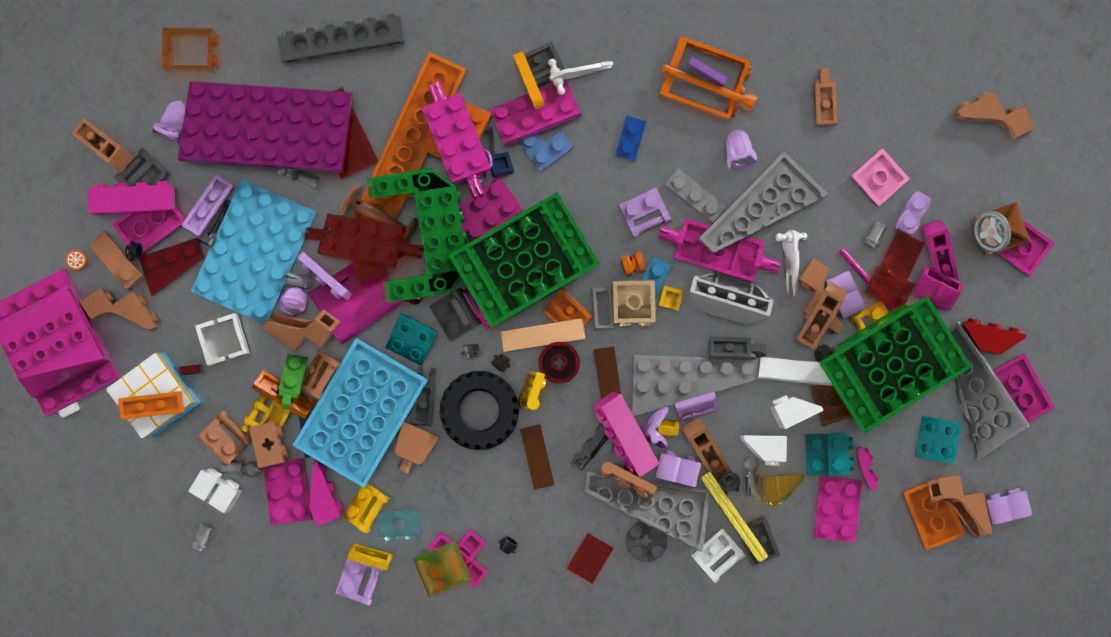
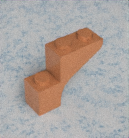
M986 92L978 96V101L972 104L970 101L959 105V110L955 112L956 117L960 120L997 122L1009 131L1013 140L1035 129L1025 106L1019 108L1018 105L1006 110V115L996 93L989 95Z
M814 258L811 259L798 279L801 282L800 286L809 292L811 290L815 291L802 311L805 314L804 318L806 320L824 291V282L831 270ZM836 315L826 330V333L833 335V333L837 335L842 329V325Z
M100 288L80 301V304L92 320H96L105 314L116 313L146 329L155 330L158 328L156 315L152 310L148 312L145 307L147 302L140 293L137 295V293L132 291L113 304L115 299L110 291Z
M324 309L312 320L274 313L261 328L295 352L306 338L321 348L331 338L340 321Z
M960 475L928 481L931 501H941L949 504L972 536L980 537L993 533L984 492L964 495Z

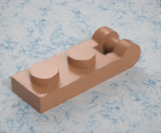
M610 462L602 465V477H612L618 480L617 483L625 488L632 487L636 489V493L644 498L648 496L652 498L654 496L657 486Z

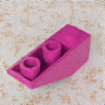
M314 460L309 508L316 526H320L342 517L341 512H343V508L339 500L335 501L333 493L336 491L332 481H327L325 476L328 473L326 466Z

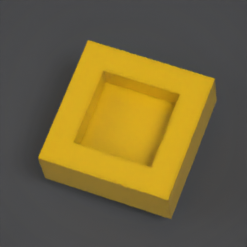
M664 286L658 306L679 311L684 291Z
M662 420L657 427V432L665 438L678 436L679 421Z

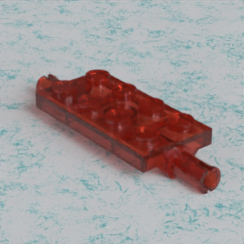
M327 213L323 229L307 227L306 231H309V233L305 232V239L320 241L317 251L319 255L396 268L400 257L405 255L420 259L422 254H419V252L423 253L422 245L408 244L404 241L406 228L401 225Z

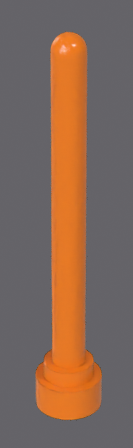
M662 66L664 73L739 102L745 110L750 112L753 110L758 96L753 94H745L744 96L672 66Z

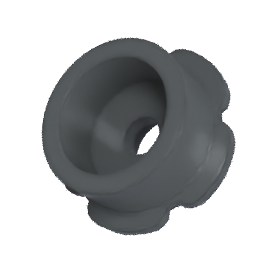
M478 344L462 346L463 352H461V355L465 354L466 358L478 357V352H481V349H479Z

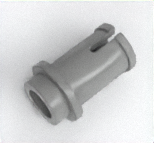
M876 221L868 237L865 236L864 244L872 249H875L876 246L878 247L880 245L878 242L887 227Z
M287 272L286 286L303 287V290L311 288L312 276H308L307 273L300 275Z
M200 524L194 541H191V548L203 552L204 548H207L205 545L213 529Z

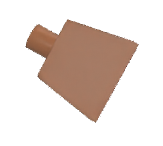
M404 421L401 425L394 454L402 457L397 469L409 474L413 463L422 466L440 437Z

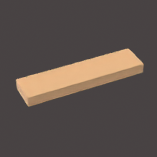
M583 318L500 331L504 352L549 345L553 342L586 339Z

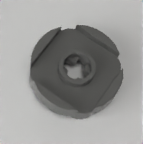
M639 521L628 531L625 541L626 547L635 559L641 562H652L663 555L667 547V536ZM645 535L652 539L649 547H645L643 543H640V540L644 539Z

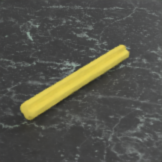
M710 472L701 477L702 481L758 562L765 560L768 557L767 553Z

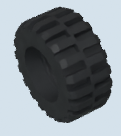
M471 371L460 375L445 389L440 400L439 414L444 430L457 444L472 450H486L500 445L513 433L518 422L519 405L514 390L503 378L487 371ZM474 391L488 392L496 399L499 406V415L496 422L485 430L469 428L460 416V405L463 399Z

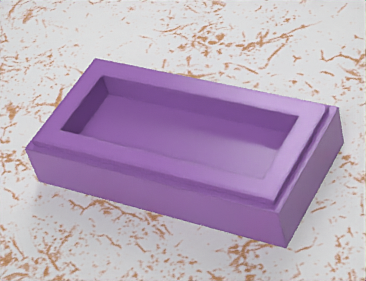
M693 56L688 63L689 68L721 87L725 85L728 79Z

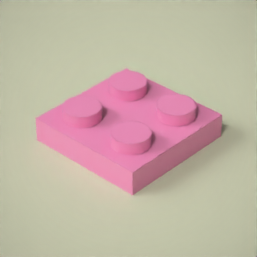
M883 148L851 176L878 207L910 180Z

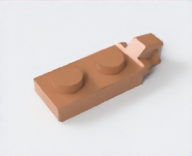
M829 68L819 69L820 79H815L814 85L816 126L837 125L836 83L834 78L829 79Z

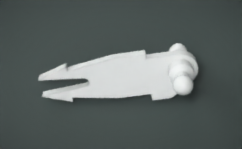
M550 59L548 61L551 68L549 78L554 86L557 87V93L564 95V79L576 78L612 68L613 62H601L560 71L556 66V60Z
M788 230L783 234L778 233L775 236L777 241H782V250H784L785 285L788 296H791L792 290L793 296L797 295L799 286L798 241H804L808 237L806 233H799L795 230Z

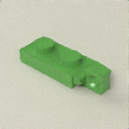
M287 354L279 387V397H283L282 409L290 410L292 399L297 400L300 397L308 357Z

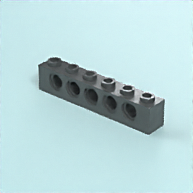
M388 14L383 16L384 19L379 20L371 17L363 19L361 23L347 21L343 22V26L335 27L334 24L322 26L323 29L319 30L305 28L302 29L301 33L294 34V31L283 32L282 36L277 37L281 62L286 64L405 44L400 16L396 17L395 14ZM381 26L387 28V33L384 36L376 34V30ZM359 30L367 32L364 39L356 38V33ZM340 33L346 35V40L342 43H338L335 40L336 36ZM318 37L326 38L323 46L315 45ZM299 40L305 41V47L301 50L295 49V44Z

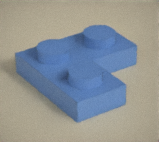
M562 131L545 143L538 134L518 141L539 172L573 149V146Z

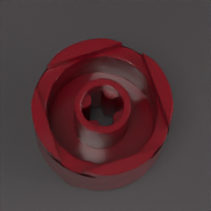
M553 342L547 345L540 353L538 360L539 370L545 374L544 378L555 384H564L571 381L577 375L580 367V358L575 348L568 343ZM557 357H561L562 361H565V365H562L561 369H557V365H553V361H557Z

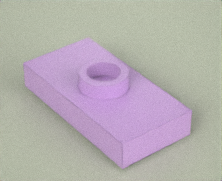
M715 392L675 403L679 422L719 410Z

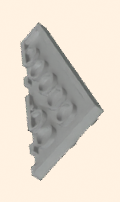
M783 152L698 240L714 254L829 194L794 160Z
M958 322L949 328V331L972 367L954 379L957 381L958 393L964 414L971 429V438L977 450L976 455L978 460H980L1030 427V425L961 322Z
M634 355L632 415H641L693 397L758 380V359L714 360L709 359V357Z
M587 471L585 494L700 552L703 551L710 491L708 489L645 480L657 486V489L652 498L649 496L644 498L636 493V489L632 487L625 488L617 483L618 480L612 477L604 478L601 473Z

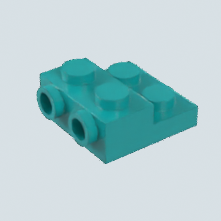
M849 433L805 434L807 476L850 475V470H854L853 458H849V450L853 449V438L849 437Z

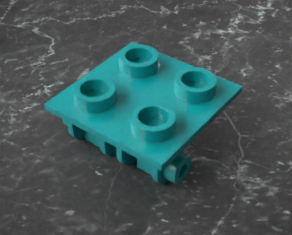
M400 313L385 348L422 366L438 331Z
M922 416L915 457L955 464L963 423Z

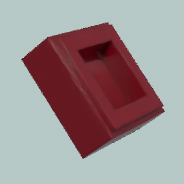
M200 364L179 367L181 375L200 374L203 372V366Z

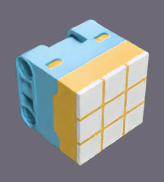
M165 352L154 353L106 389L118 407L119 398L183 391L185 412L128 419L142 439L158 436L201 404L192 389L187 387L175 371L176 367Z

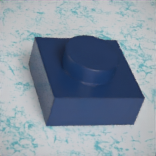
M508 152L491 155L493 159L491 167L493 178L513 174L514 169Z

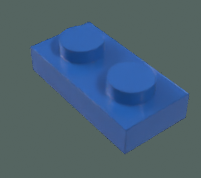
M626 116L615 156L631 161L636 160L646 121Z

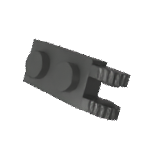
M418 367L417 374L423 377V367ZM431 368L429 384L425 385L412 407L411 424L432 426L436 368Z

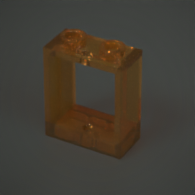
M163 28L162 70L164 72L214 73V67L218 66V55H215V47H218V34H215L212 28ZM174 36L208 37L207 65H173Z

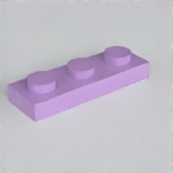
M216 174L182 223V227L200 238L234 188V185Z
M302 252L299 255L298 259L303 262L300 265L309 274L312 271L318 276L315 279L323 286L328 284L332 288L330 292L338 299L343 297L347 301L353 295L307 254Z

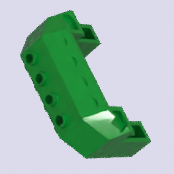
M432 168L366 178L369 199L406 193L408 197L415 196L426 270L419 271L420 276L383 281L385 301L391 303L451 293L461 280V276L448 255L465 246L464 243H467L466 232L462 231L461 224L464 222L462 210H459L458 202L461 201L459 190H456L454 184Z

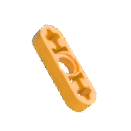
M523 51L513 54L535 110L545 106Z

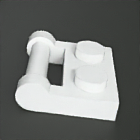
M723 528L703 544L702 552L696 550L691 555L715 584L735 563L747 557ZM732 548L735 553L713 572L710 567Z

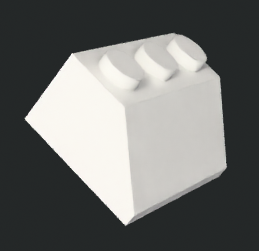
M787 395L773 400V405L769 407L780 429H787L824 411L821 406L795 397L788 398Z
M740 435V440L760 461H765V465L781 466V461L786 462L787 436Z

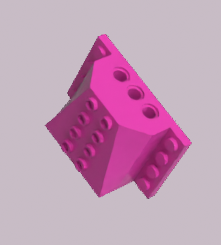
M64 268L0 301V344L18 380L29 395L37 399L45 417L120 379L90 317L80 304L81 299Z

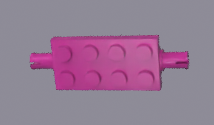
M435 82V86L432 83L428 88L431 91L434 103L422 107L449 179L452 184L458 182L467 183L473 200L478 199L477 192L481 198L485 193L480 184L479 175L490 171L491 167L462 94L459 93L446 97L441 82Z
M685 218L682 230L680 231L661 226L660 232L663 233H659L658 239L676 243L677 248L673 259L750 282L754 281L756 271L760 268L776 274L779 271L777 267L780 266L781 261L763 256L762 250L765 243L763 241L745 237L713 254L698 240L709 229V225Z

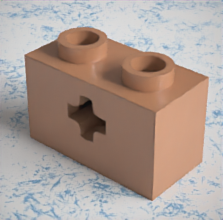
M276 421L249 427L258 468L286 462L285 457H288L285 445L281 444L280 437H283L280 424L277 425ZM267 438H269V441L274 442L271 450L269 447H265V443L268 442Z

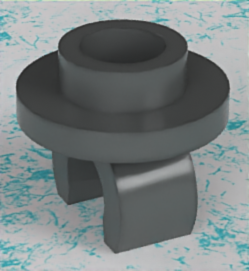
M734 473L724 474L719 480L720 487L726 495L730 491H739L740 478Z

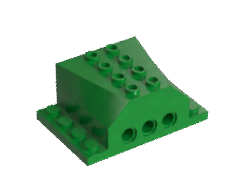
M558 192L448 255L490 328L516 316L600 265Z
M927 295L910 306L903 303L834 346L835 352L819 362L863 434L972 367Z

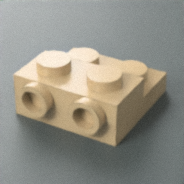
M655 280L613 281L614 323H619V326H631V323H639V326H652V322H656Z

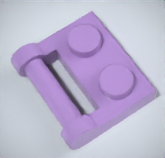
M657 188L619 204V208L633 238L639 237L640 233L664 222L667 224L672 221ZM657 210L660 211V216L635 226L633 221Z
M347 559L335 593L371 606L373 600L371 597L379 574L383 572V569ZM369 567L372 569L362 596L358 594L366 568Z

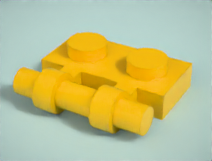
M261 394L258 400L253 402L252 405L254 407L249 415L245 416L241 430L248 433L249 427L276 421L277 425L280 424L282 429L291 411L282 409V406L272 401L270 407L264 405L268 398ZM260 411L265 412L261 422H256L255 419ZM267 438L268 442L264 444L271 447L273 441H269V438Z

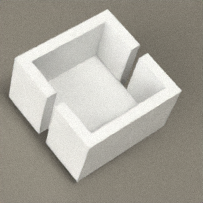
M234 313L218 318L217 321L220 323L218 325L216 321L211 320L195 326L207 366L228 361V356L229 359H235L250 354L238 314Z
M213 468L201 470L188 492L203 501L207 498L210 500L208 504L223 513L230 512L242 492L239 489L240 485L231 479H226L225 481L221 478L222 474Z

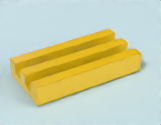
M353 543L347 559L388 570L393 554Z

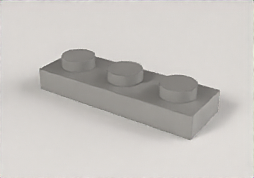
M678 168L665 183V186L712 223L715 222L726 208L724 204Z

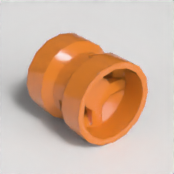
M641 251L635 252L630 257L628 255L621 256L626 276L632 275L636 271H646Z

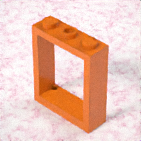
M680 36L670 66L678 69L686 47L741 67L733 91L743 95L745 87L742 86L744 78L749 79L752 67H749L750 60ZM666 74L659 97L725 121H729L730 117H735L738 106L735 105L736 101L730 99L726 111L723 112L673 94L669 91L674 76Z

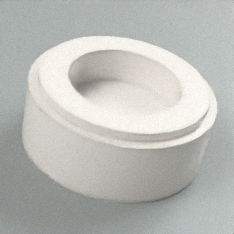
M75 402L58 412L61 418H64L80 410V407Z

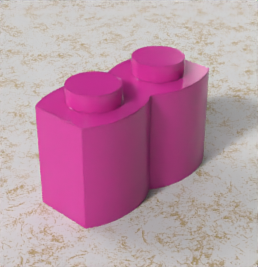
M925 267L915 285L913 293L919 299L927 295L937 308L951 311L962 291L963 284L954 278L944 276L933 268Z

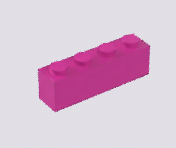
M168 181L156 182V185L148 186L147 182L135 183L136 186L128 187L127 183H116L115 187H107L106 184H95L94 188H88L89 213L92 215L176 212L175 187L169 185Z
M612 392L593 405L596 410L595 416L603 423L605 427L604 432L615 445L614 450L623 459L626 471L640 478L659 465L621 393Z

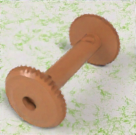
M355 185L342 203L339 211L340 216L344 217L350 208L354 209L400 236L401 238L396 249H403L418 224L417 218L414 217L409 225L405 226L359 199L357 196L361 185Z

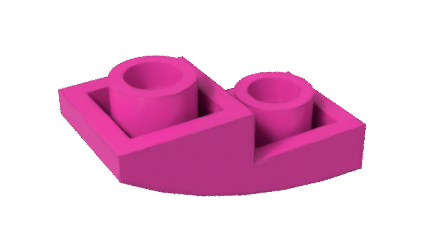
M858 447L856 449L859 470L867 487L873 491L879 486L877 484L879 479L873 470L868 471L867 468L874 464L872 462L874 457L867 448Z

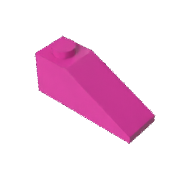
M942 220L921 225L933 269L941 272L944 276L959 281L948 228Z

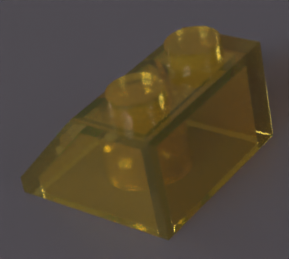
M804 474L759 477L761 502L767 503V506H780L781 501H786L804 480Z
M456 540L413 558L429 597L472 579Z

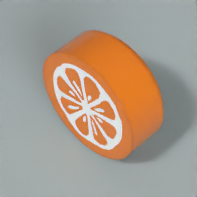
M71 250L66 255L65 261L70 269L78 271L87 265V256L83 251Z

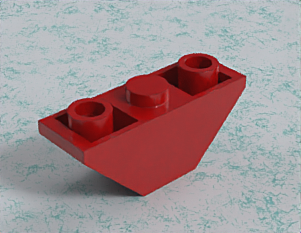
M972 318L962 322L963 327L982 352L1000 355L1026 338V334H1022L1021 329L1009 327V330L1000 329L1001 325L989 323L986 326L980 324V320Z

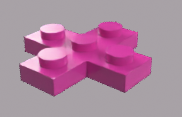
M471 529L458 545L440 532L428 547L431 551L443 546L456 578L460 575L474 588L489 573L488 570L473 559L486 542ZM437 569L430 578L444 590H447L449 586Z

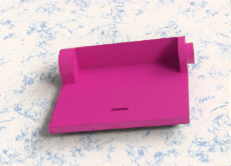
M367 252L332 276L353 294L348 301L343 297L338 299L330 292L332 288L328 284L325 286L320 284L308 292L309 297L320 313L324 309L340 321L333 334L341 345L403 303V301L391 303L385 301L383 281H388L370 252Z

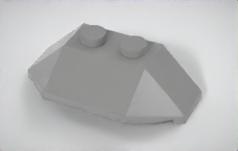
M717 271L694 276L689 292L692 299L705 313L741 324L769 319L774 302L757 283Z

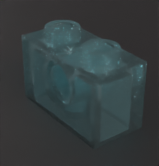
M421 510L379 511V537H384V541L396 540V536H405V540L417 539V535L422 534ZM401 519L405 522L406 526L403 531L395 529L394 523L396 520Z

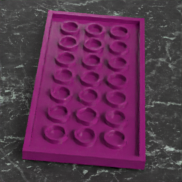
M190 81L178 160L343 173L353 94L352 92Z

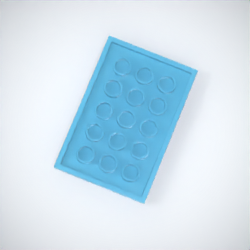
M241 178L216 234V243L213 247H210L191 292L264 324L271 317L284 289L285 281H287L286 274L287 272L291 273L318 212Z
M356 338L292 446L365 488L428 380Z

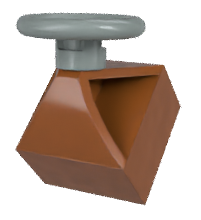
M1017 202L973 217L976 240L985 250L987 256L1030 242Z

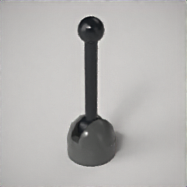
M224 201V207L212 229L202 233L198 239L200 242L209 247L215 245L217 240L215 230L231 201Z

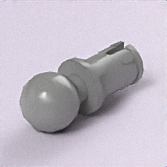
M748 456L743 461V467L748 474L743 475L746 477V496L760 495L758 476L760 474H756V470L759 468V461L754 456Z
M244 460L240 462L232 461L228 466L223 461L221 463V473L239 474L240 477L243 476V473H246L248 477L254 478L261 472V468H258L257 462L254 461L246 465Z

